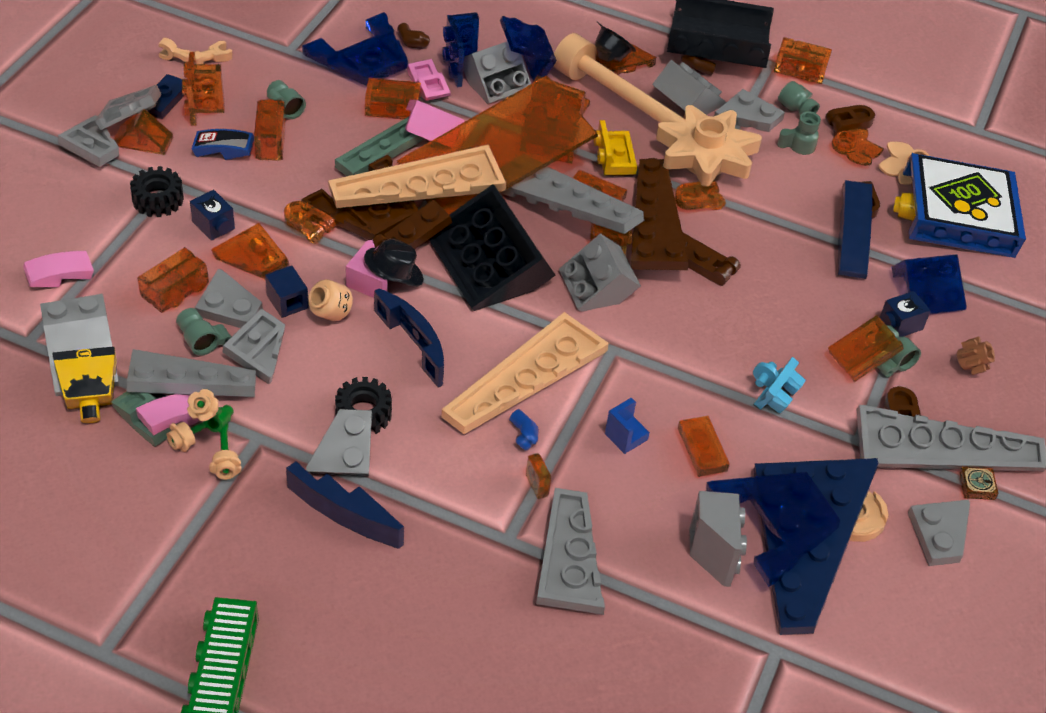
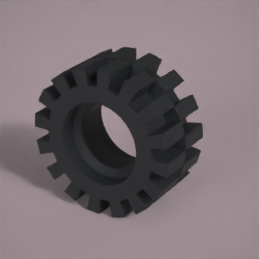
M158 166L157 170H153V167H148V172L142 169L139 171V175L135 174L130 182L134 208L138 209L142 215L146 212L148 217H152L153 213H156L157 217H162L161 213L165 212L166 216L171 215V209L176 212L179 210L178 206L183 204L184 195L181 177L178 176L176 171L172 173L170 168L163 171L162 166ZM156 190H162V191H163V192H160V193H150V192L156 191Z
M362 377V382H358L357 378H353L351 385L346 381L343 383V389L339 387L337 395H335L336 415L339 409L357 410L352 406L360 402H368L375 405L374 408L370 409L372 410L371 430H374L375 434L380 432V426L384 429L388 426V421L392 417V397L390 390H386V385L383 382L378 386V380L373 378L372 382H368V377Z

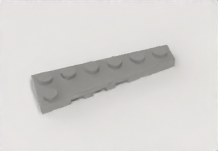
M524 155L500 169L506 182V190L499 191L502 194L515 197L518 194L526 197L527 202L535 205L540 201L549 204V209L557 212L559 210H567L572 212V217L587 220L593 224L624 234L644 221L642 210Z
M859 405L856 409L860 459L878 458V467L961 470L975 468L1040 472L1046 470L1044 438L1008 431H995L991 428L980 426L975 428L958 425V422L948 420L945 422L929 420L928 417L915 415L914 417L898 414V411L867 405Z

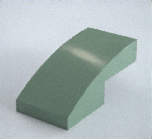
M126 391L111 401L112 406L122 418L154 447L167 439L166 434L171 431L170 428L153 436L137 417L136 408L156 400L154 396L149 393Z

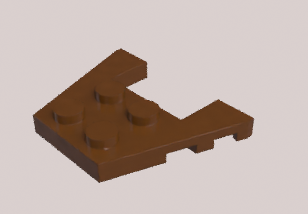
M386 155L368 165V172L393 166L391 157ZM323 189L301 199L304 210L367 240H372L378 234L387 233L418 211L414 200L336 208L333 198Z

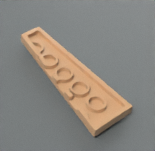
M489 145L328 181L329 190L336 208L479 194L492 184L495 185L498 191L506 190L505 179Z
M564 312L442 409L441 417L461 433L466 434L608 351L609 343Z

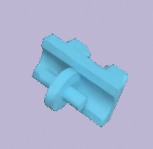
M792 357L785 367L780 368L778 371L776 369L777 365L774 362H760L753 370V375L756 379L755 384L758 387L766 386L754 403L760 410L768 404L780 414L793 400L781 388L784 387L794 395L803 386L806 380L795 371L799 364L795 358Z

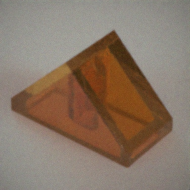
M142 109L120 125L114 140L120 148L165 155L174 137L171 131L148 111Z

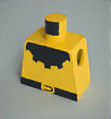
M115 347L52 352L67 409L80 408L82 423L100 421L99 406L111 405V401H113L117 364Z

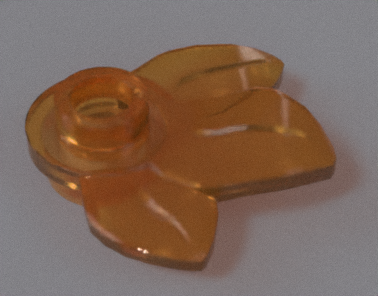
M854 128L848 131H841L832 140V147L835 151L846 155L850 161L864 166L871 165L872 159L880 156L884 148L867 140V129Z

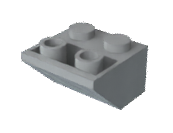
M516 38L460 58L469 85L487 104L532 88Z
M670 60L652 84L683 110H685L687 105H693L707 115L726 103L719 96L722 91L684 62L678 65L673 60Z
M601 233L559 268L576 307L581 312L620 304L641 287L621 246Z
M699 491L689 528L690 556L723 586L731 587L734 574L740 573L741 555L745 556L747 549L746 535H741V528L745 524V508L740 507L739 494Z

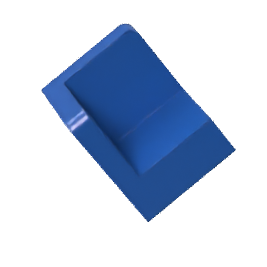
M633 398L609 410L605 435L624 454L646 442L650 433L634 417L636 401Z

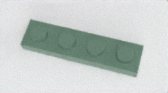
M407 117L336 158L335 168L346 176L368 172V165L386 155H389L392 159L421 142L424 138L405 130L409 119Z

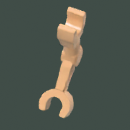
M163 38L159 43V47L163 48L159 53L160 58L171 60L174 56L195 67L210 60L226 62L232 59V50H226L225 41H218L209 46V50L203 52L177 48L175 42L169 38Z

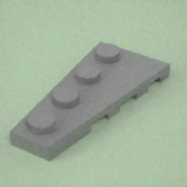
M133 349L126 381L127 392L191 395L193 392L208 389L216 396L255 397L256 370Z
M555 488L536 604L604 615V598L601 594L600 572L597 568V553L595 543L593 542L592 521L586 492Z

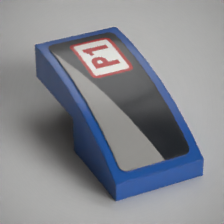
M234 129L197 131L191 149L196 157L221 152L225 160L250 155L255 136L253 133Z

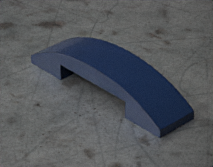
M375 290L374 311L389 329L399 325L404 329L422 351V369L438 388L443 386V350L439 338L430 323L405 300L385 290Z

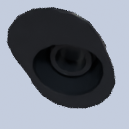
M597 21L601 29L596 38L595 46L599 51L600 59L607 62L611 60L621 62L629 53L636 52V49L622 36L604 27Z
M390 238L381 242L378 247L370 248L366 251L364 255L365 263L377 276L410 286L418 287L423 284V274L415 264L417 254L411 245L401 240Z

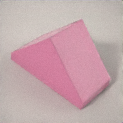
M368 240L346 265V286L374 298L375 290L382 289L387 291V280L374 274L365 263L364 255L366 251L370 248H375L373 240Z

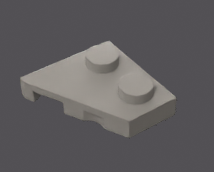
M742 89L715 111L714 116L728 110H733L737 113V126L753 127L757 130L770 132L783 120L785 112L751 92Z
M96 115L58 135V145L99 167L119 156V146L114 139L110 138V133L106 128L99 129L95 121L98 117Z

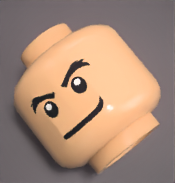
M328 279L317 282L311 289L308 298L310 310L314 315L331 321L342 320L346 317L353 303V296L347 286Z

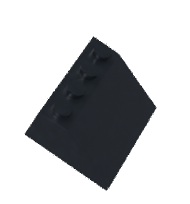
M494 184L449 214L452 223L429 239L473 311L533 292L556 276Z

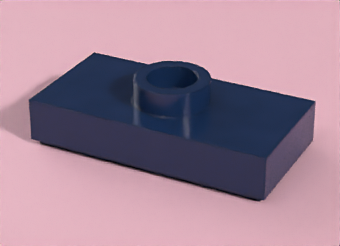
M166 74L157 84L161 96L156 102V106L144 113L163 119L190 90L189 81Z

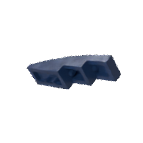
M848 180L844 182L843 206L840 213L841 231L838 238V275L867 278L872 224V184Z
M297 461L286 468L287 488L318 512L337 524L366 538L397 549L404 545V526L360 486L349 493L328 473L317 481Z

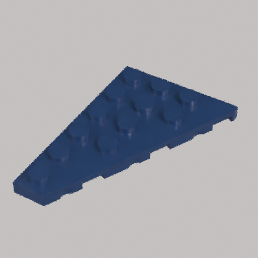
M878 458L756 463L754 465V476L780 635L814 634L829 591L834 583L843 555L846 552L853 529L856 526L865 498L868 495L872 480L877 471Z

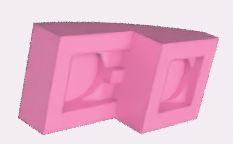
M432 59L408 64L407 72L417 91L425 101L450 96L451 92L442 72H437Z
M87 251L49 254L26 261L23 265L30 287H60L62 279H91L94 272Z
M174 394L162 397L136 408L137 417L153 436L169 428L172 423L179 424L185 422L188 426H191L200 421L198 418L193 419L188 414L187 408L189 404L187 401L190 394Z

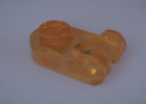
M714 180L709 186H703L700 182L681 184L675 192L676 204L684 210L702 208L720 210L726 204L723 195L719 193V186Z
M294 201L287 204L284 208L285 223L304 234L313 244H317L323 238L325 232L329 233L336 227V223L330 215L306 202Z

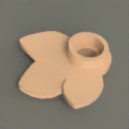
M888 142L887 149L891 157L883 160L879 164V169L886 175L898 176L900 184H912V177L903 175L911 153L929 156V154L924 150H914L907 143Z

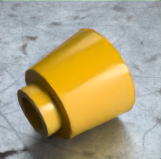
M902 193L901 197L896 196L893 212H897L898 217L911 221L914 220L916 214L913 193Z

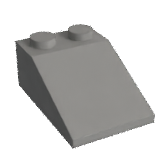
M103 294L40 304L55 396H61L63 392L52 352L113 347ZM116 369L115 386H118L119 381Z

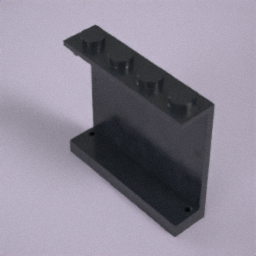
M676 0L667 52L767 68L771 49L769 34L774 8L729 0Z

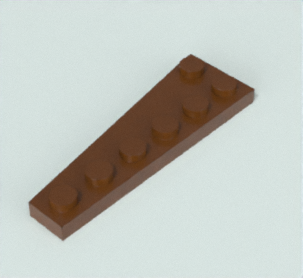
M639 159L635 208L643 211L644 221L635 226L633 230L632 270L688 271L687 251L669 169L663 167L664 159Z

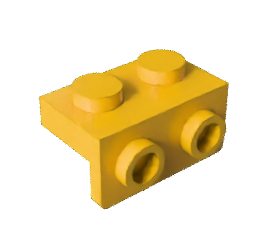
M599 120L598 130H594L593 141L594 146H598L597 162L602 164L604 175L636 174L637 163L629 131H607L605 120Z

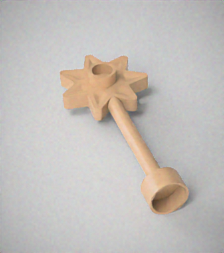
M569 34L559 43L553 56V66L572 80H579L586 74L660 122L656 139L669 147L665 152L664 168H687L690 172L696 174L703 186H709L716 176L722 172L742 179L749 177L752 161L748 156L759 152L762 136L735 129L737 116L735 111L728 110L712 117L707 116L693 105H687L684 118H682L597 62V47L579 34Z

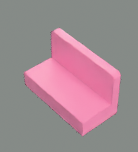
M409 100L406 110L411 113L405 130L448 149H454L465 120L421 101Z

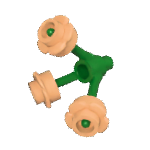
M208 389L193 392L187 401L189 404L187 411L190 417L193 419L198 418L203 422L191 428L185 422L177 425L175 423L170 424L169 428L171 431L166 434L168 442L174 450L180 449L182 452H186L190 446L195 444V433L206 428L212 432H219L221 451L213 455L209 469L211 473H216V476L220 479H231L242 470L241 460L238 458L237 453L228 450V423L234 410L230 405L219 407L218 399Z

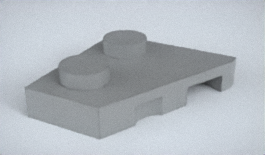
M154 85L109 100L95 120L99 129L107 128L140 111L151 110L156 106L161 92L158 86Z
M221 269L217 270L195 306V309L202 318L242 328L261 308L263 309L262 302Z
M261 308L223 345L222 352L246 369L256 370V376L270 384L273 379L285 324Z
M339 409L309 461L306 471L310 474L328 473L334 475L369 476L372 410Z
M969 500L913 505L910 507L908 515L929 566L960 563L964 552L970 508Z

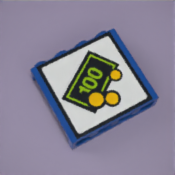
M911 153L903 171V175L912 177L916 214L908 231L909 239L1016 258L1026 240L1015 172Z

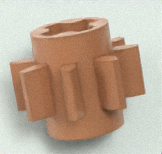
M978 336L961 343L963 348L957 351V358L963 370L971 369L972 375L990 369L989 363L995 361L993 347L988 341L981 343V339Z

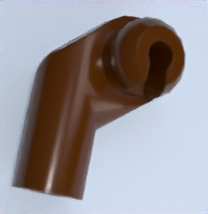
M407 23L398 25L397 31L406 46L425 48L429 45L430 38L424 32L411 30Z
M681 56V61L692 69L712 75L715 70L716 63L700 57Z

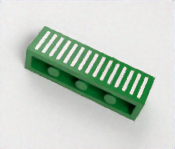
M214 598L212 611L206 610L204 616L203 630L206 631L205 640L199 641L196 649V662H199L197 672H191L189 677L188 694H191L189 705H183L181 713H239L259 621L257 601Z

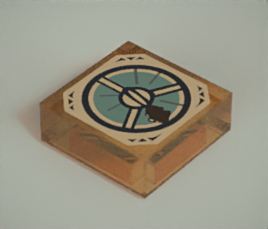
M539 453L529 455L526 477L537 499L548 497L551 475Z
M961 468L959 474L964 498L996 500L999 493L993 468Z

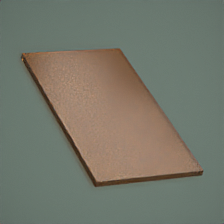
M546 75L397 160V163L400 165L489 145L505 179L507 190L598 137V134ZM478 194L425 199V201L429 203L435 200L448 214H451Z

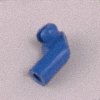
M517 409L511 414L509 420L521 432L516 438V443L526 451L538 442L539 429L533 420L523 411Z

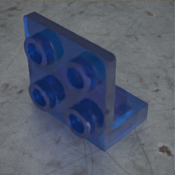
M477 12L447 15V26L443 27V37L446 42V47H442L443 61L448 62L450 79L454 78L457 87H462L464 57L478 50L479 16Z
M502 16L500 23L511 51L524 56L532 80L542 84L557 61L545 30L539 25H530L523 23L517 18Z
M958 254L906 259L892 266L893 278L904 277L908 293L915 291L931 310L930 314L967 309Z

